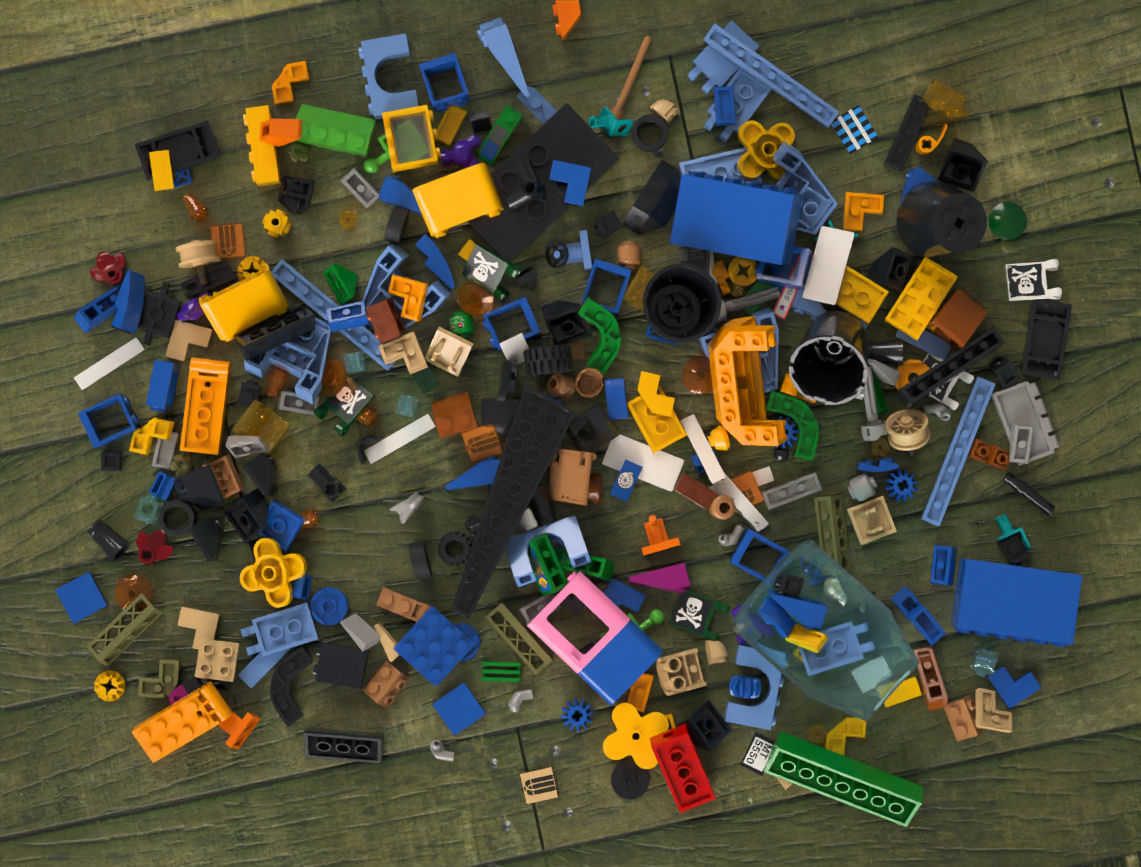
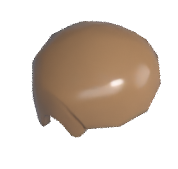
M587 368L581 370L575 378L577 393L588 398L598 395L604 386L603 375L596 369Z

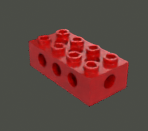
M686 724L650 737L651 748L680 813L716 799L714 789Z

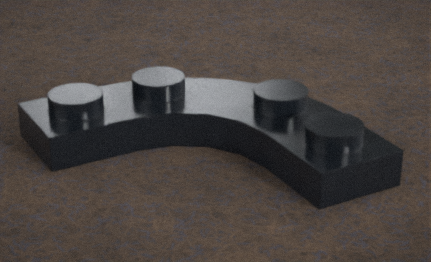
M303 646L286 657L277 666L272 675L270 685L272 704L287 727L304 716L290 693V685L293 678L314 662Z

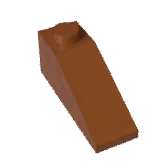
M932 646L913 650L927 710L931 711L947 707L948 697Z

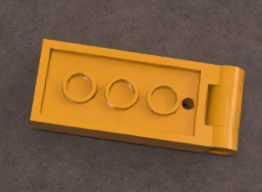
M191 358L180 451L213 455L221 454L231 362Z
M210 681L135 726L132 734L154 763L220 724V722L230 717L233 712Z

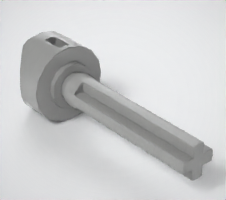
M778 287L769 288L725 303L722 301L721 312L716 324L727 321V313L779 298Z
M868 366V377L863 388L868 422L861 424V432L864 441L878 440L882 435H887L888 432L885 425L886 421L878 420L872 370Z

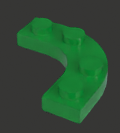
M588 297L578 311V314L598 328L600 342L586 364L604 375L620 348L619 325L606 308Z
M771 391L766 410L786 415L797 424L799 437L794 457L813 461L819 439V427L814 414L801 400Z

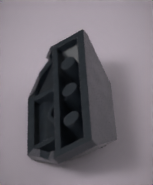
M663 160L660 162L623 222V226L638 235L666 227L676 211L681 182L678 169Z

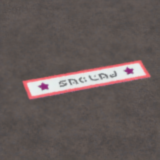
M800 255L788 279L795 280ZM783 288L773 310L775 316L785 320L799 289Z

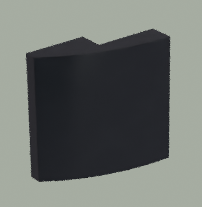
M481 399V427L494 428L493 431L481 434V438L495 434L497 438H507L519 400L505 399V401H499L497 399Z

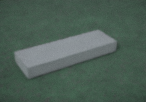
M814 472L761 493L767 509L770 510L821 491L822 488L817 474Z

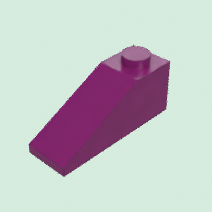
M685 563L628 577L631 584L669 592L676 591V594L684 593L687 591V588H690Z

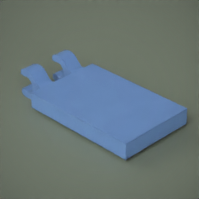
M732 20L724 28L726 32L753 51L759 48V45ZM708 45L692 62L696 67L689 72L687 77L694 81L701 73L706 75L710 80L703 85L701 90L708 94L715 85L722 87L740 66Z
M741 67L727 84V86H733L736 125L726 126V129L719 137L724 143L733 132L738 135L739 127L749 121L771 91L770 87ZM715 103L712 104L707 112L711 117L704 126L709 132L716 124Z
M308 603L253 619V626L240 629L242 637L256 633L259 644L246 648L248 655L262 652L263 657L319 639Z
M852 621L819 631L828 637L827 642L819 653L798 646L808 677L864 659L862 653L875 650L873 641L859 645L856 636L857 634L869 631L867 622L853 627Z

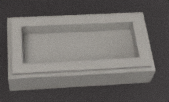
M172 431L170 441L157 439L152 461L153 467L171 470L169 466L174 461L173 456H175L180 433Z

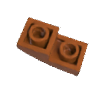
M974 438L967 456L1006 471L1010 452Z

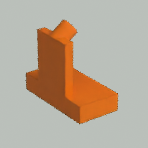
M651 515L649 522L644 523L650 545L641 548L643 556L680 545L678 537L668 540L662 518L656 519V516Z
M233 712L230 717L218 724L231 735L225 744L230 748L239 749L261 718L257 714L247 712L242 719Z

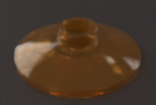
M466 283L457 292L459 306L471 315L482 316L489 313L494 306L492 293L476 283Z
M699 356L692 358L683 368V383L692 393L703 395L713 391L710 360L707 357ZM701 371L705 373L703 379L698 377V373Z
M337 359L326 361L323 385L320 391L324 396L333 397L343 389L346 382L345 366Z
M136 574L128 575L122 578L116 585L115 600L119 607L124 610L141 593L145 594L152 601L153 588L145 577ZM131 590L135 591L136 593L135 597L133 598L129 595ZM143 600L138 604L137 612H141L147 607Z

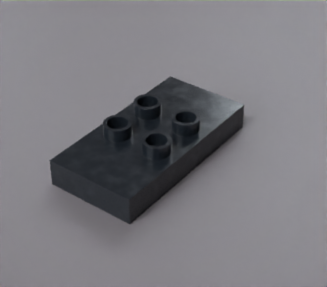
M566 103L491 173L504 210L500 211L501 214L491 218L489 215H482L467 221V223L498 256L512 263L574 205L564 203L568 183L549 180L553 160L590 167L591 172L587 193L619 162L620 158ZM529 159L534 166L539 181L545 186V194L542 198L533 199L513 211L507 205L505 195L522 186L515 167L517 163Z

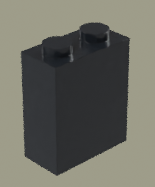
M322 642V645H318L316 657H319L318 665L315 664L313 669V676H316L315 681L361 689L369 650L367 649L362 652L357 647Z

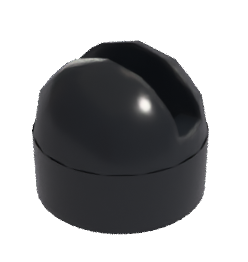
M774 448V458L778 462H785L789 457V449Z

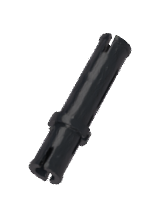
M1010 471L1004 476L1002 481L1014 489L1017 495L1020 494L1047 516L1054 511L1055 506L1030 488L1026 481L1020 480Z

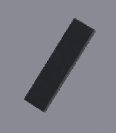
M916 94L913 95L884 165L900 172L903 170L932 101Z

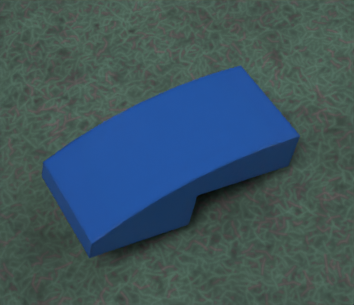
M624 377L605 379L609 420L628 419Z
M888 457L878 460L876 466H874V462L863 459V462H857L856 470L882 472L896 469L899 467V464L894 463L895 459Z
M766 597L758 610L766 624H773L782 638H788L796 624L795 621L771 597Z

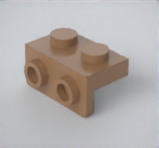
M230 454L202 466L211 465L224 499L244 490Z
M386 660L363 691L377 704L387 708L394 702L400 690L406 686L410 677Z
M970 695L949 702L947 707H944L957 741L978 736L983 731V728L976 727V703L971 699Z

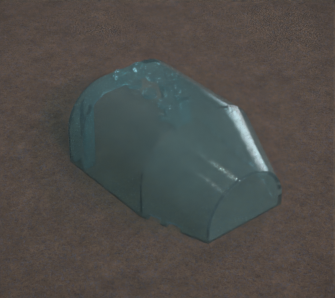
M806 540L797 545L775 566L745 600L732 623L733 629L741 638L809 698L818 700L830 707H835L866 722L919 664L890 609L812 540ZM781 571L802 577L805 580L799 596L824 602L828 606L822 629L815 628V631L819 632L852 621L853 627L867 622L869 631L857 634L856 636L859 645L873 641L875 650L862 653L864 657L862 660L808 677L798 645L787 642L785 638H782L773 624H766L758 610L764 599L770 597L767 593L768 589L776 591L774 583L776 577L780 576ZM787 611V613L792 617L795 623L804 626Z

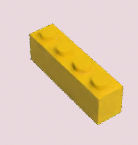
M269 105L245 108L246 114H243L245 126L248 125L249 133H246L248 145L251 144L252 152H249L250 163L254 164V170L251 171L252 180L259 187L281 184L276 146L259 141L261 123L272 119L271 108Z

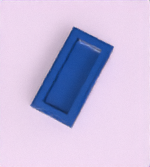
M733 86L714 87L716 126L736 125Z

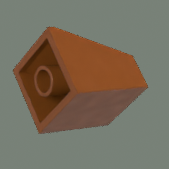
M963 289L954 290L927 325L929 328L936 325L934 333L954 350L962 348L988 314L984 310L985 307L981 303L971 300L969 298L970 294Z
M468 391L431 402L440 438L444 439L479 428Z

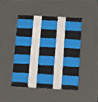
M859 105L834 119L831 123L849 154L878 138Z

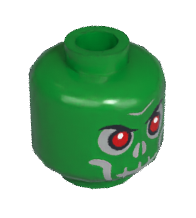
M467 311L452 313L448 320L450 332L468 339L469 334L475 331L473 316L468 314Z

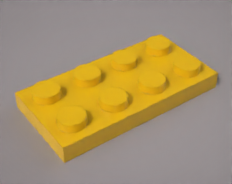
M925 257L884 321L917 341L958 276Z

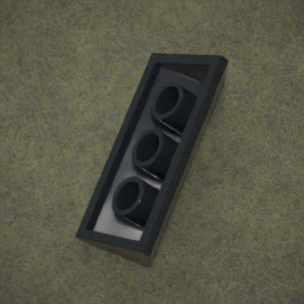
M302 304L279 316H275L233 335L244 358L248 361L315 330V316Z
M307 727L304 730L306 758L382 763L384 733Z

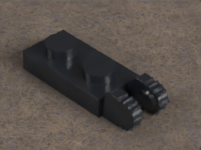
M229 261L206 270L208 284L200 285V278L197 274L180 285L182 288H187L196 283L198 289L190 291L185 295L186 299H189L237 279Z

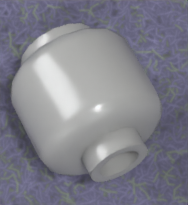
M863 473L852 478L847 487L854 500L864 501L876 494L875 488L878 485L873 476L869 478L867 474Z

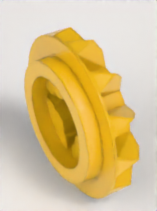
M256 256L244 258L239 263L237 270L239 279L243 280L251 276L245 270L251 269L252 263L254 269L259 271V267L266 264L264 260Z
M743 257L734 258L728 268L730 280L739 286L752 284L757 279V276H755L756 261ZM738 264L742 267H748L746 270L748 278L743 274L737 276L740 271Z
M116 671L102 672L94 682V691L99 698L105 701H115L125 691L124 678ZM111 680V684L117 688L110 689L108 692L107 687L102 684L109 683Z

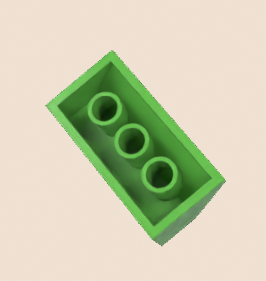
M305 104L301 105L296 119L302 120L303 131L301 139L294 142L369 157L376 125L375 119Z

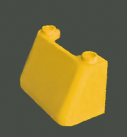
M484 162L423 184L412 190L430 235L436 238L445 236L447 234L446 231L453 226L482 215H489L490 218L501 214V210H504L490 170Z
M267 263L259 267L260 270L256 272L257 275L253 272L251 276L218 293L216 291L213 292V297L205 294L198 298L201 308L220 340L228 342L234 339L233 335L275 314L279 316L287 311L286 308L289 304Z

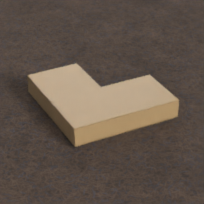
M175 320L165 357L185 362L189 344L208 348L213 329Z
M414 331L378 346L385 364L404 358L410 374L428 367Z
M181 607L178 626L196 629L193 649L199 650L200 638L215 640L220 614Z
M983 688L975 689L976 727L1006 733L1012 732V713L996 710L995 691Z

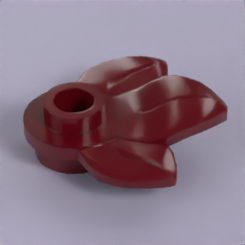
M100 252L96 260L97 267L90 270L92 278L98 282L106 281L110 285L121 283L123 280L122 270L126 265L124 255L120 252L112 257L107 252Z
M162 529L153 532L150 536L143 531L138 534L136 545L139 548V560L143 564L149 565L153 564L156 560H165L172 554L174 547L165 544L166 535ZM147 551L151 552L152 554L151 558L149 559L145 556Z

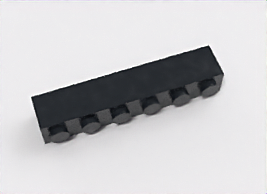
M993 327L900 388L896 395L906 409H909L998 350L1005 342Z

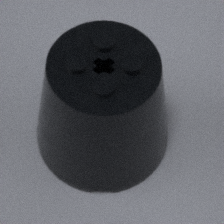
M929 181L915 186L904 196V200L897 211L896 223L898 234L910 251L922 257L939 258L966 252L974 248L985 234L987 216L982 204L973 196L947 183Z
M673 264L661 269L650 279L643 295V310L649 325L660 336L675 342H690L703 337L714 327L721 312V294L716 282L707 272L691 264ZM674 305L681 309L678 311V314L672 311Z
M830 311L819 315L811 323L794 350L790 359L789 374L793 385L804 397L811 401L814 399L824 402L825 405H838L854 399L863 390L868 377L866 333L862 324L854 316L841 311Z

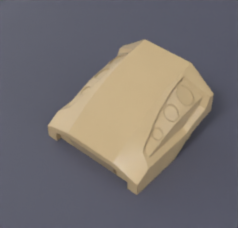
M697 648L657 659L656 669L660 685L667 696L707 685L703 680Z

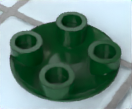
M1003 202L992 209L988 216V223L992 233L1000 240H1012L1024 232L1027 218L1024 210L1019 205L1012 202Z

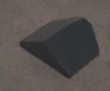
M283 175L278 201L291 213L301 215L310 207L316 181Z

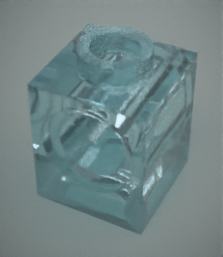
M362 351L343 355L346 374L352 375L367 372L365 356Z
M399 394L395 413L415 418L420 400Z
M150 494L147 497L142 496L134 518L155 525L163 503L159 502V498ZM148 503L153 505V512L151 514L145 511V506Z
M977 647L970 669L976 670V675L985 678L987 674L992 676L999 653Z

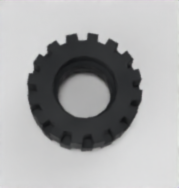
M458 531L449 532L438 543L439 556L448 565H462L467 562L472 543L464 533ZM453 540H457L463 545V552L457 557L449 555L447 551V545Z

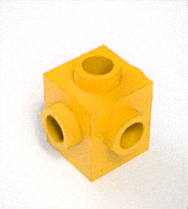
M277 209L276 212L270 210L269 214H265L262 224H264L263 228L267 230L268 235L278 238V235L284 237L285 234L289 233L292 223H290L291 219L287 217L288 213ZM275 219H278L279 224L274 226Z

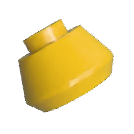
M719 425L710 432V436L707 437L710 447L727 451L730 448L728 434L723 426Z

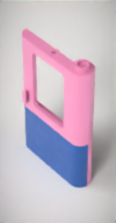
M574 571L567 578L569 581L567 585L527 626L609 705H612L662 655L663 650L581 571L578 573ZM571 593L575 594L609 627V631L586 654H582L547 620V616Z

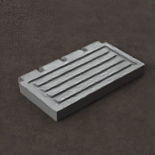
M1026 381L993 393L991 396L1009 445L1012 422L1028 423L1034 426L1029 462L1055 453L1054 449L1060 447L1056 434L1048 435L1049 432L1054 431L1049 416L1041 417L1042 414L1047 413L1042 398L1038 400L1034 398L1041 395L1036 382L1029 384ZM1017 463V466L1023 465L1025 463Z

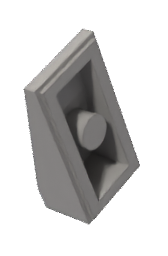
M354 167L340 179L342 184L366 209L378 199L379 193Z
M867 358L868 366L871 367L872 372L880 381L893 386L896 385L900 375L898 370L879 361Z
M280 390L277 409L315 415L313 412L318 407L320 397L317 396L314 403L311 404L296 397L295 392Z
M1012 422L1009 462L1029 464L1034 430L1033 425Z
M228 436L225 445L234 458L267 452L269 450L260 436Z
M531 509L525 510L519 522L523 532L538 525Z
M554 593L543 595L517 610L526 627L555 597ZM560 604L551 613L560 609Z
M356 613L340 622L362 652L378 644L380 639L378 633Z

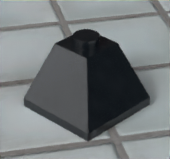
M953 138L938 180L974 192L988 160L973 144Z
M892 247L872 262L867 278L884 289L901 294L912 277L917 258Z
M556 300L540 306L554 345H566L592 335L586 319L578 314L581 308L579 303Z
M262 452L245 463L242 468L265 497H272L274 495L277 467L274 465L276 460L270 453L266 455V453Z
M210 464L173 480L175 490L180 498L203 511L224 501Z
M257 488L240 498L224 512L245 544L267 527L269 503Z
M210 516L188 528L208 562L218 559L224 535L222 522L218 517L215 519L214 516Z
M710 700L703 703L675 726L676 728L686 724L694 745L707 751H711L732 731Z

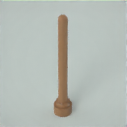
M650 36L644 37L617 104L610 109L618 120H622L624 117L623 107L650 45Z

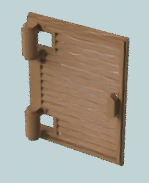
M557 448L549 466L547 489L550 500L587 506L591 462L597 457L595 453Z

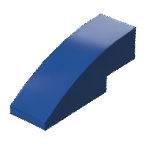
M424 234L415 244L428 257L424 265L454 291L456 288L453 276L446 260L435 243Z
M127 270L114 306L118 307L112 326L133 334L136 333L144 301V275Z
M905 586L891 598L898 609L931 645L946 634L929 611Z

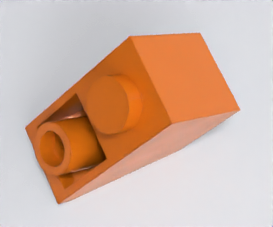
M555 0L556 4L552 5L553 14L558 16L559 22L555 24L556 33L561 35V40L567 38L581 18L579 0Z
M272 118L261 123L259 141L280 147L299 140L303 131L302 120Z

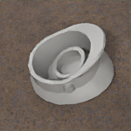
M415 492L408 499L390 508L389 511H396L400 516L401 523L404 524L423 502L424 496Z

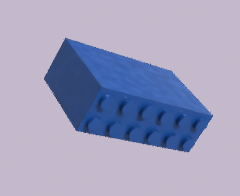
M689 171L688 174H682L670 240L671 244L778 265L791 263L803 194H798L797 189L782 188L779 190V186L763 185V187H760L761 183L744 181L742 183V179L725 178L723 180L724 176L707 174L706 177L704 172Z
M960 558L950 626L956 628L955 631L970 634L972 630L975 631L974 634L990 637V633H993V637L1009 639V636H1013V639L1017 641L1028 642V639H1032V642L1047 645L1049 641L1051 645L1067 648V644L1073 645L1082 575Z

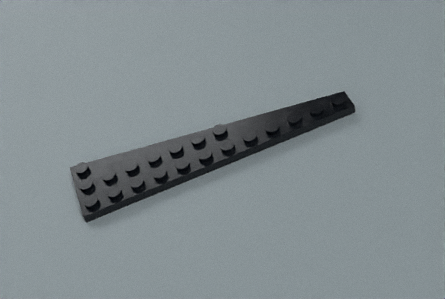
M526 384L524 385L451 610L470 619L576 411Z

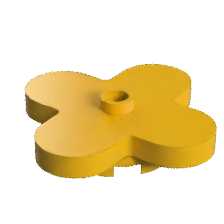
M756 121L743 123L738 129V139L746 148V152L737 162L739 174L746 179H753L758 177L763 171H766L774 180L779 181L786 169L777 164L773 156L784 141L790 145L794 142L795 133L793 128L787 123H777L766 131Z
M270 537L262 538L254 546L256 562L254 565L247 566L242 570L240 582L243 588L248 591L264 590L267 601L272 606L284 607L293 598L290 582L301 578L306 573L307 563L304 557L297 553L282 555L280 545L275 539Z
M623 702L616 705L612 712V719L617 731L605 738L603 742L605 755L612 760H619L631 755L640 768L651 769L655 767L658 761L651 748L650 737L668 731L669 722L667 717L663 713L656 711L641 717L635 706L630 703ZM638 733L640 737L635 740L632 738V735Z

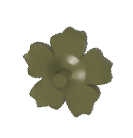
M295 142L294 145H290L287 148L291 161L296 162L299 159L306 162L308 160L310 149L307 146Z
M178 454L173 456L174 461L171 462L169 467L171 471L176 470L175 474L178 477L192 472L193 467L189 465L191 463L190 457L187 455L183 457Z

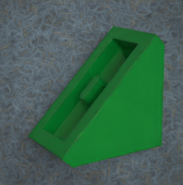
M336 263L323 271L340 305L345 304L354 297L358 274Z

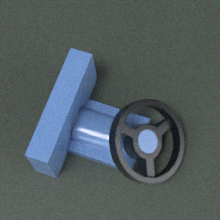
M587 230L579 231V243L564 244L561 241L551 242L545 251L547 263L553 268H561L565 264L583 262L584 271L592 270ZM555 243L560 244L558 245V249L554 246ZM550 248L553 250V253H552V256H553V258H554L553 264L551 263V261H550V259H549V250H550Z

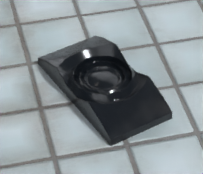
M208 120L135 144L147 181L153 180L149 152L169 150L172 174L187 168L203 165L221 157Z
M1033 299L1028 319L1026 343L1023 350L1021 374L1060 380L1072 304Z

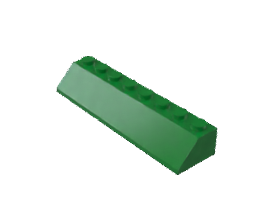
M781 731L773 743L764 768V772L905 827L908 826L922 804L923 786Z

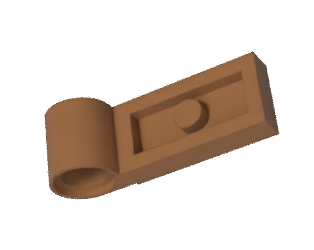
M383 587L376 604L416 622L431 606Z

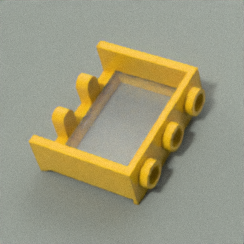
M427 105L382 113L393 173L438 165V159L441 158L439 147L435 148L434 140H438L436 128L432 129L431 122L434 121L433 112L428 110Z

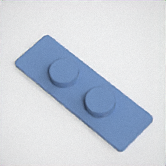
M527 86L530 96L526 97L521 91L517 98L545 124L557 110L534 87Z
M899 329L895 335L897 338L903 339V341L943 360L946 359L951 348L943 339L926 330L922 332L917 341Z
M290 649L264 657L262 652H260L238 676L252 688Z

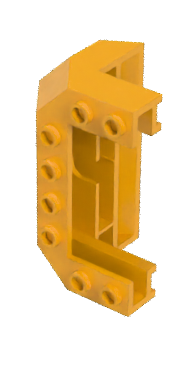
M756 316L732 319L724 324L708 343L716 418L742 445L779 446L788 439L785 433L786 420H767L759 352L768 351L769 347L777 345L774 334L776 327L775 325L757 326Z

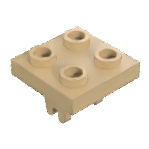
M439 327L427 351L425 360L458 377L474 343Z
M883 496L846 509L860 545L897 532Z
M200 638L195 677L234 682L240 644Z

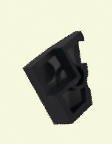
M517 359L508 360L501 367L497 398L499 401H505L506 392L514 393Z

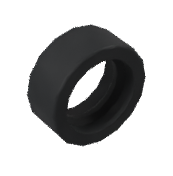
M648 114L636 120L632 129V140L636 147L645 152H655L666 143L668 128L663 119L657 115ZM647 122L657 124L661 130V137L654 144H645L639 138V128Z
M398 206L393 208L385 231V241L397 245L401 243L409 219V210Z
M175 500L168 502L162 507L158 519L160 527L165 533L178 537L190 533L188 528L196 524L197 514L193 506L188 502ZM181 507L187 511L189 522L183 529H173L167 523V514L172 508Z
M419 542L409 545L410 559L416 579L420 580L431 577L432 570L425 543Z

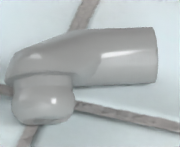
M942 403L923 405L925 414L935 413L943 421H948L951 418L950 410Z
M736 524L732 533L719 536V543L722 546L737 544L745 528Z
M532 689L517 691L513 694L509 701V707L512 712L520 710L523 700L534 699Z
M434 739L430 743V750L436 759L453 762L455 752L446 751L438 739Z

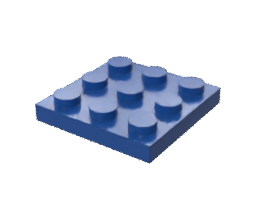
M431 605L393 649L437 687L475 643Z

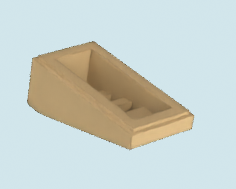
M377 623L374 626L375 630L380 636V641L389 661L392 662L399 656L393 649L397 642L381 623Z

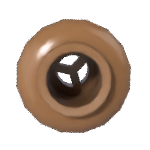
M635 241L622 242V245L617 247V263L624 265V268L635 269L636 265L642 263V247L637 245Z
M562 373L552 375L547 382L548 393L555 398L567 400L575 392L576 385L574 379Z
M717 494L708 510L713 517L725 520L733 515L735 503L731 497Z

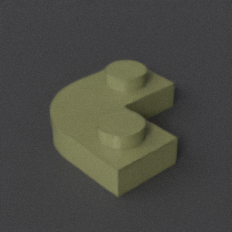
M160 659L159 678L139 677L138 697L162 698L170 695L179 683L180 660Z

